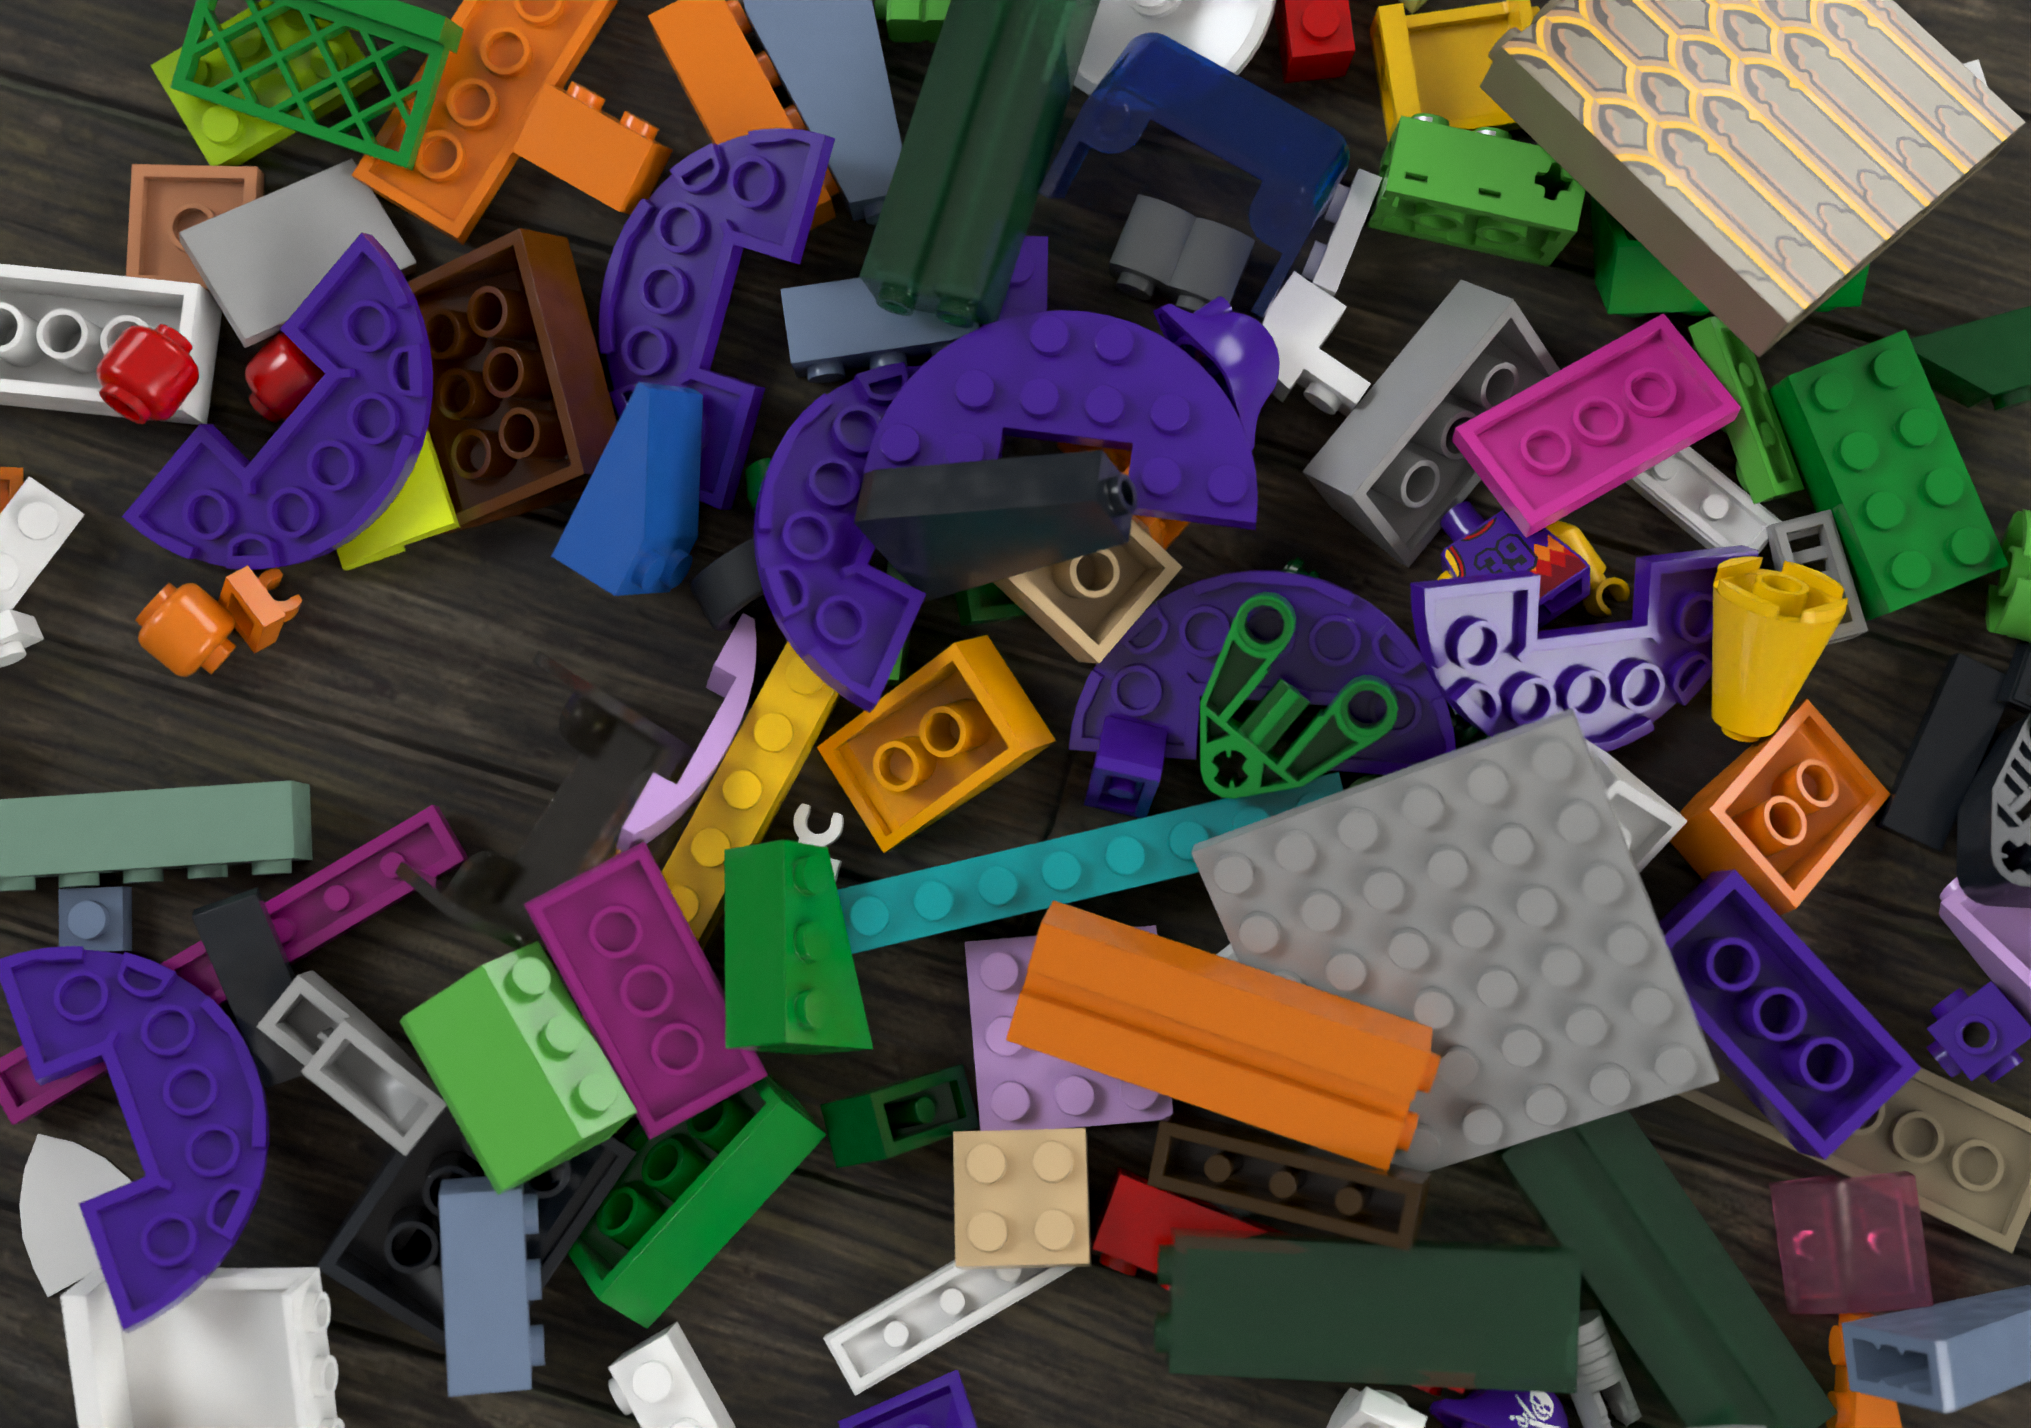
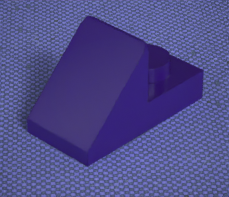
M1106 716L1103 721L1084 805L1138 818L1147 817L1161 778L1167 738L1166 729Z

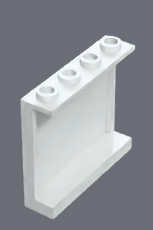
M319 1267L217 1268L199 1288L177 1306L154 1321L130 1333H126L122 1329L102 1269H94L60 1296L79 1428H345L342 1419L337 1418L334 1391L338 1381V1365L335 1357L330 1355L327 1335L331 1306L327 1293L322 1292Z

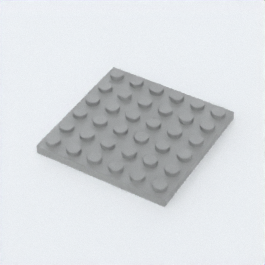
M1573 708L1210 838L1193 846L1192 856L1239 963L1432 1027L1431 1052L1440 1055L1437 1073L1429 1093L1417 1090L1414 1101H1411L1408 1110L1419 1113L1416 1130L1408 1151L1396 1149L1391 1164L1429 1172L1720 1081L1716 1065Z

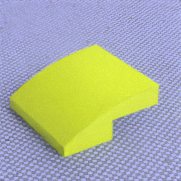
M428 428L416 464L397 497L369 528L352 541L336 549L343 570L348 571L406 551L404 545L460 527Z

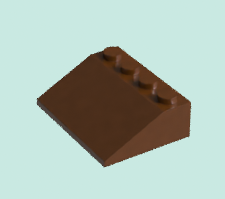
M518 228L408 282L424 319L431 350L433 397L428 430L460 526L440 534L458 532L580 498L617 426L568 238Z

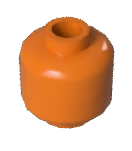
M171 583L167 584L135 620L142 626L138 636L141 647L179 677L191 676L201 667L209 674H212L237 647L228 639L235 626L234 615L194 583L184 584L178 589Z

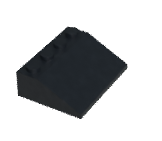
M448 1106L408 1155H403L395 1147L391 1150L324 1246L316 1266L320 1268L321 1272L446 1348L439 1212L441 1182L446 1179L487 1176ZM615 1133L599 1145L524 1182V1194L537 1193L539 1233L526 1234L527 1260L540 1259L542 1289L637 1153L635 1148ZM535 1300L529 1301V1308Z

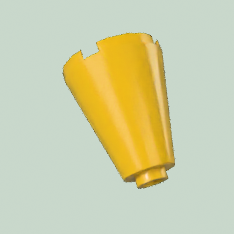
M1753 556L1730 558L1718 565L1716 576L1713 580L1712 719L1722 727L1721 730L1726 736L1737 741L1756 742L1760 737L1774 734L1846 612L1848 598L1842 599L1844 593L1842 585L1822 572L1789 561H1784L1781 572L1760 569L1763 557Z

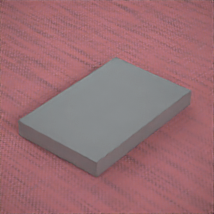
M353 159L179 232L181 245L244 348L282 332L280 328L360 233L373 235L390 254L404 276L415 272L416 260L372 189L352 177V173L357 167Z

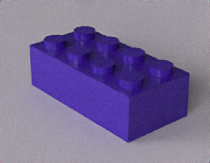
M1736 870L1711 872L1658 922L1714 1062L1799 1153L1826 1160L1921 1069Z

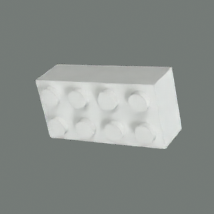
M0 264V405L124 417L113 410L100 397L99 391L102 385L97 379V365L126 328L140 325L155 330L159 324H164L181 333L192 344L193 349L189 355L198 366L199 380L174 415L163 421L195 425L207 424L222 310L213 295L196 283Z

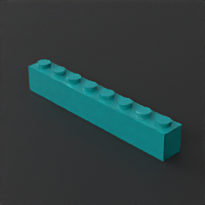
M1339 772L1319 776L1303 787L1234 799L1225 798L839 889L837 891L851 952L855 954L1050 907L1053 900L1067 904L1198 873V867L1191 853L1194 844L1341 792L1343 787Z

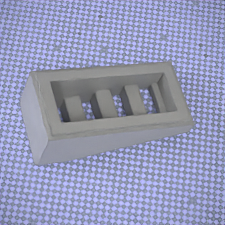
M1831 509L1767 526L1766 530L1775 571L1781 572L1784 561L1804 565L1824 560L1826 571H1822V573L1839 582L1844 588L1842 599L1848 598L1846 612L1827 645L1849 640L1867 632L1868 628ZM1818 534L1820 546L1792 553L1790 541Z

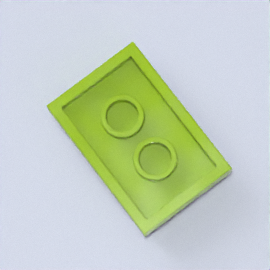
M266 0L259 2L262 9L273 4ZM248 8L225 21L221 26L224 30L251 16L252 13ZM292 9L268 21L282 50L312 35L301 12ZM316 18L321 30L333 24ZM259 27L230 41L243 70L272 56ZM211 30L208 31L207 38L213 36ZM349 30L327 41L341 70L365 58ZM182 47L150 65L210 166H239L297 132L170 88ZM220 47L200 58L194 83L212 88L234 76ZM318 47L289 61L302 90L332 76ZM279 67L250 82L260 104L268 108L293 96ZM373 69L348 81L355 97L380 83ZM338 87L309 102L317 119L346 103ZM240 88L228 93L246 100ZM299 107L287 113L288 115L305 120Z

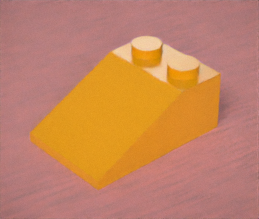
M985 635L953 643L879 699L877 705L870 713L866 710L817 746V749L883 853H887L1014 772L1056 740L989 636Z

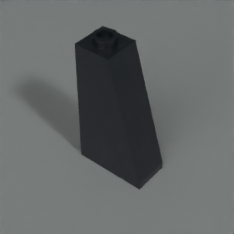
M1103 450L877 469L866 472L863 477L854 524L912 587L926 593L924 598L926 602L1129 543L1132 514L1137 509L1138 500L1134 484L1129 476L1125 473H1120Z

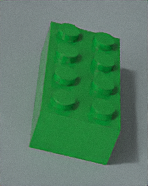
M1906 329L1791 374L1768 390L1795 465L1816 513L1830 509L1832 511L1865 622L2008 566L2005 555Z

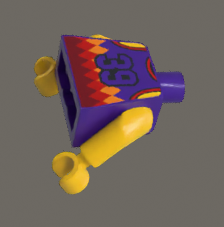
M1467 501L1454 506L1441 520V528L1454 543L1446 547L1440 554L1442 574L1437 580L1527 570L1540 575L1538 629L1581 600H1583L1586 610L1593 616H1611L1610 608L1602 600V593L1605 587L1618 602L1629 599L1630 588L1628 584L1616 577L1606 578L1603 574L1606 565L1582 531L1575 525L1557 520L1526 538L1504 509L1486 521L1474 506Z

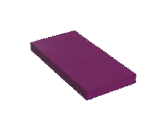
M645 841L524 904L604 1056L637 1111L635 1114L649 1140L768 1076L756 1051L726 1049L725 992Z

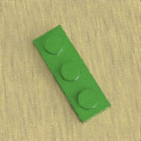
M1716 316L1708 317L1689 326L1688 328L1694 342L1693 350L1741 407L1736 419L1721 429L1729 436L1737 458L1735 466L1737 478L1744 490L1750 493L1753 504L1784 498L1804 490L1754 352Z

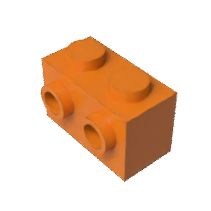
M571 81L566 91L545 82L512 152L618 212L631 215L642 198H650L673 150L654 140L659 129L647 121L627 111L624 112L621 120L601 110L606 99L584 86Z

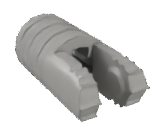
M1592 1309L1564 1316L1547 1326L1545 1329L1546 1335L1583 1428H1613L1610 1424L1611 1420L1607 1417L1608 1412L1599 1391H1602L1604 1399L1608 1402L1611 1414L1615 1416L1616 1420L1628 1426L1642 1417L1599 1310Z

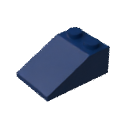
M638 382L551 557L614 596L670 592L671 588L677 587L684 580L692 565V556L689 553L698 538L703 394L693 388Z

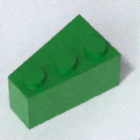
M779 840L725 849L726 1049L805 1055L873 1049L828 847Z

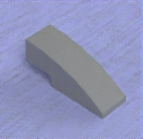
M313 970L299 974L256 1026L305 1066L301 1073L405 1156L409 1154L447 1107L435 1083L373 1021Z

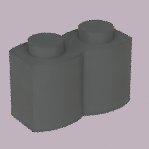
M1138 194L1109 262V275L1118 280L1116 283L1117 288L1130 296L1142 300H1150L1153 294L1166 297L1175 302L1176 307L1190 313L1197 311L1218 296L1224 297L1231 306L1252 255L1255 240L1233 228L1196 217L1162 200Z

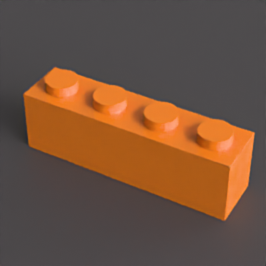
M677 0L648 15L656 38L712 143L718 145L736 137L748 135V131L785 128L807 131L795 106L792 104L783 109L773 89L780 86L781 82L766 52L762 51L754 55L744 37L753 32L738 0ZM828 167L810 230L836 217L831 196L839 193V190Z

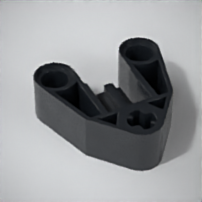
M2031 713L1995 736L1958 809L1956 875L1959 886L1965 895L1974 902L1984 906L2031 908V813L2023 820L2016 815L2031 800Z

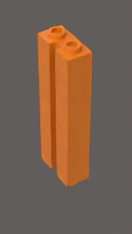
M1055 900L1052 901L1041 922L1028 964L1025 982L1019 994L1006 1037V1041L1388 1171L1396 1149L1408 1151L1419 1118V1113L1408 1110L1411 1101H1414L1417 1090L1429 1093L1440 1062V1055L1431 1052L1432 1027Z

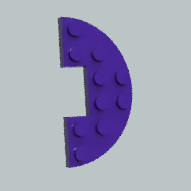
M785 128L748 131V135L736 137L718 145L710 143L688 155L669 169L672 175L656 189L649 199L642 198L637 204L619 235L605 273L600 300L599 345L601 354L607 355L609 372L614 391L609 393L619 418H621L638 382L693 388L703 394L699 501L720 510L732 509L765 392L763 387L710 370L743 249L747 248L792 263H801L835 138L825 134Z
M360 233L280 328L325 375L251 462L213 424H199L122 516L141 534L181 557L225 566L226 569H242L247 565L251 570L276 568L307 562L331 553L352 541L369 528L387 510L410 476L424 443L433 397V368L429 339L416 298L397 264L373 235Z
M1040 311L1008 317L965 334L941 349L914 373L889 405L873 438L864 473L877 469L1001 459L1005 435L1132 451L1128 476L1134 484L1138 500L1137 509L1132 515L1250 530L1256 529L1258 494L1256 470L1251 447L1244 427L1232 403L1218 383L1195 359L1163 336L1136 323L1087 311Z
M905 362L880 366L859 373L855 376L854 380L834 389L827 395L824 393L805 409L786 432L770 460L761 483L755 511L754 547L757 569L766 601L777 625L795 652L823 682L845 699L869 713L879 701L926 596V593L868 565L876 547L854 524L864 477L863 473L877 428L893 399L904 384L921 367H906Z
M1738 545L1636 557L1632 620L1538 631L1540 575L1533 572L1519 570L1411 583V608L1416 638L1428 672L1442 696L1469 724L1489 737L1573 708L1585 739L1605 752H1609L1628 745L1655 730L1652 722L1660 718L1676 703L1685 706L1712 675L1713 580L1716 576L1718 565L1730 558L1758 557L1759 550Z
M1247 570L1224 573L1196 581L1173 591L1150 605L1099 664H1096L1088 676L1077 703L1068 749L1097 752L1104 718L1112 716L1166 729L1167 738L1164 757L1196 760L1199 747L1200 701L1238 610L1251 596L1261 592L1277 593L1290 602L1296 614V628L1288 644L1270 664L1269 672L1246 698L1247 700L1261 701L1279 678L1293 685L1313 705L1328 706L1348 682L1362 675L1378 676L1386 680L1395 691L1398 710L1397 719L1391 730L1330 769L1331 771L1388 775L1456 750L1446 699L1432 680L1418 647L1389 616L1350 590L1323 579L1278 570ZM1261 605L1255 607L1248 615L1247 623L1249 630L1255 637L1261 640L1276 639L1284 630L1282 615L1271 606ZM1370 690L1356 693L1348 704L1351 715L1361 723L1370 724L1377 722L1387 711L1384 698L1375 691Z
M83 946L42 948L0 958V982L35 1081L42 1086L105 1062L146 1177L79 1203L122 1329L126 1333H130L162 1316L199 1288L228 1255L249 1221L261 1190L269 1148V1115L266 1095L258 1068L244 1039L218 1004L197 987L178 976L175 971L152 960L124 952L123 955L107 951L85 950Z

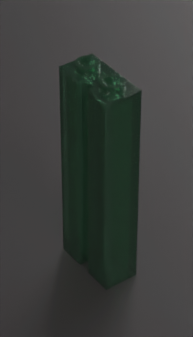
M951 0L860 273V278L876 299L879 307L901 316H911L914 310L936 314L943 322L960 328H971L974 322L987 325L998 321L1100 0Z
M1628 1110L1490 1152L1679 1428L1719 1425L1766 1426V1428H1817L1838 1413Z
M1171 1227L1170 1244L1158 1245L1157 1285H1169V1307H1167V1312L1155 1313L1154 1353H1165V1362L1169 1373L1577 1394L1581 1256L1569 1248L1561 1246L1418 1239L1410 1251H1405L1350 1236Z

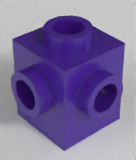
M1992 981L1970 997L1960 987L1930 1010L1938 1021L1927 1028L1936 1040L1926 1048L1951 1078H1954L1963 1071L1973 1081L1983 1073L1992 1084L2023 1061V1058L2015 1049L2031 1038V1026ZM1972 1023H1981L1989 1029L1990 1039L1981 1048H1972L1964 1041L1963 1032Z

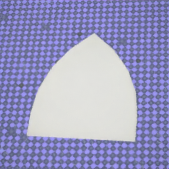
M38 1134L24 1169L19 1206L22 1238L33 1269L47 1297H50L81 1280L94 1269H101L79 1203L132 1181L105 1157L75 1142Z

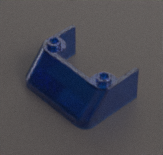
M1155 32L1141 34L1128 43L1085 101L1038 193L1049 199H1064L1090 147L1109 154L1125 152L1140 140L1150 119L1263 181L1250 207V224L1253 232L1262 242L1283 253L1251 312L1260 317H1264L1286 283L1349 169L1351 161L1349 145L1343 135L1334 128L1168 36Z

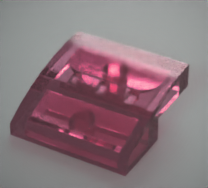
M1908 1171L1840 1179L1833 1174L1769 1183L1787 1310L1791 1314L1862 1313L1934 1306L1915 1175Z

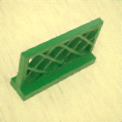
M196 0L170 88L413 171L449 52L457 53L464 31L463 28L446 16L398 0H266L273 4L264 9L261 8L258 0H245L252 15L223 30L214 12L218 0ZM291 9L301 12L312 35L282 50L268 21ZM316 18L333 24L321 30ZM259 27L272 56L243 70L230 41ZM210 28L213 33V36L207 38V34ZM350 29L360 32L371 55L341 70L327 41ZM375 38L393 44L380 50ZM220 47L234 76L212 88L194 83L200 58ZM318 47L332 76L302 90L289 61ZM409 49L428 55L421 80L400 90L386 61ZM377 66L391 96L362 111L348 81ZM279 67L293 96L271 108L262 106L250 82ZM338 87L352 116L330 128L321 126L309 102ZM240 88L246 100L228 93ZM416 97L411 111L407 101ZM299 107L305 120L288 115L287 113ZM395 107L398 108L407 126L399 152L380 146L368 124L370 120ZM358 127L364 140L347 135L346 133Z

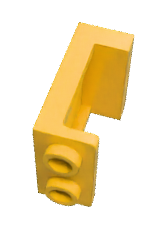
M1507 0L1498 3L1405 16L1403 3L1378 6L1369 31L1388 143L1401 116L1411 118L1414 114L1419 113L1441 116L1449 121V126L1470 131L1480 127H1492L1504 131L1522 129L1479 86L1493 63L1488 54L1495 43L1513 27H1517L1521 32L1529 27L1536 14L1540 11V8L1538 6L1531 7L1530 0Z

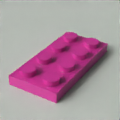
M1663 313L1456 427L1452 442L1527 538L1733 422L1741 407Z

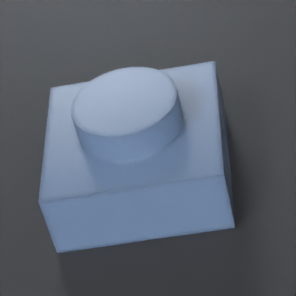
M132 887L59 889V947L83 946L85 950L107 952L132 951Z

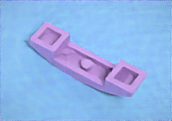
M744 613L741 615L712 668L706 688L725 699L678 784L653 772L622 827L616 848L625 851L643 841L647 844L659 836L686 813L712 781L734 740L749 700L756 664V629L754 618Z

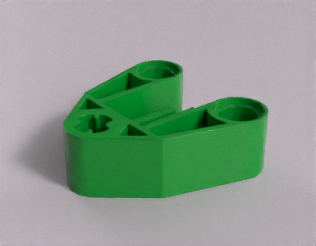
M1274 592L1255 594L1241 605L1200 701L1201 775L1209 790L1223 798L1234 799L1303 787L1384 736L1391 730L1397 719L1398 701L1394 689L1386 680L1374 675H1362L1348 682L1325 709L1321 708L1281 756H1278L1271 749L1311 703L1293 685L1279 678L1242 724L1231 717L1269 672L1270 664L1285 648L1295 631L1296 614L1293 606L1285 597ZM1267 605L1277 609L1284 621L1282 634L1272 640H1261L1255 637L1249 630L1247 623L1248 615L1253 608ZM1370 690L1380 694L1387 705V711L1384 716L1377 722L1370 724L1361 723L1351 715L1348 707L1349 701L1356 693ZM1225 750L1227 757H1231L1234 750L1242 753L1246 757L1242 769L1247 775L1239 779L1237 772L1233 774L1231 779L1222 776L1219 770L1223 761L1218 754Z

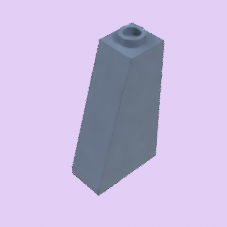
M743 0L747 18L753 30L752 34L761 51H765L780 79L782 90L789 103L793 104L797 109L807 131L835 138L828 169L834 178L839 190L838 194L852 220L865 219L868 224H884L901 218L903 215L902 211L914 209L872 0Z
M2031 1285L1842 1323L1851 1391L1946 1413L2031 1381Z

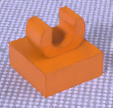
M247 565L225 578L218 602L234 615L235 629L255 654L276 642L283 622L291 620L298 613L302 598L297 594L286 601L274 600L268 591L279 586L283 573L277 568L269 569L257 578Z

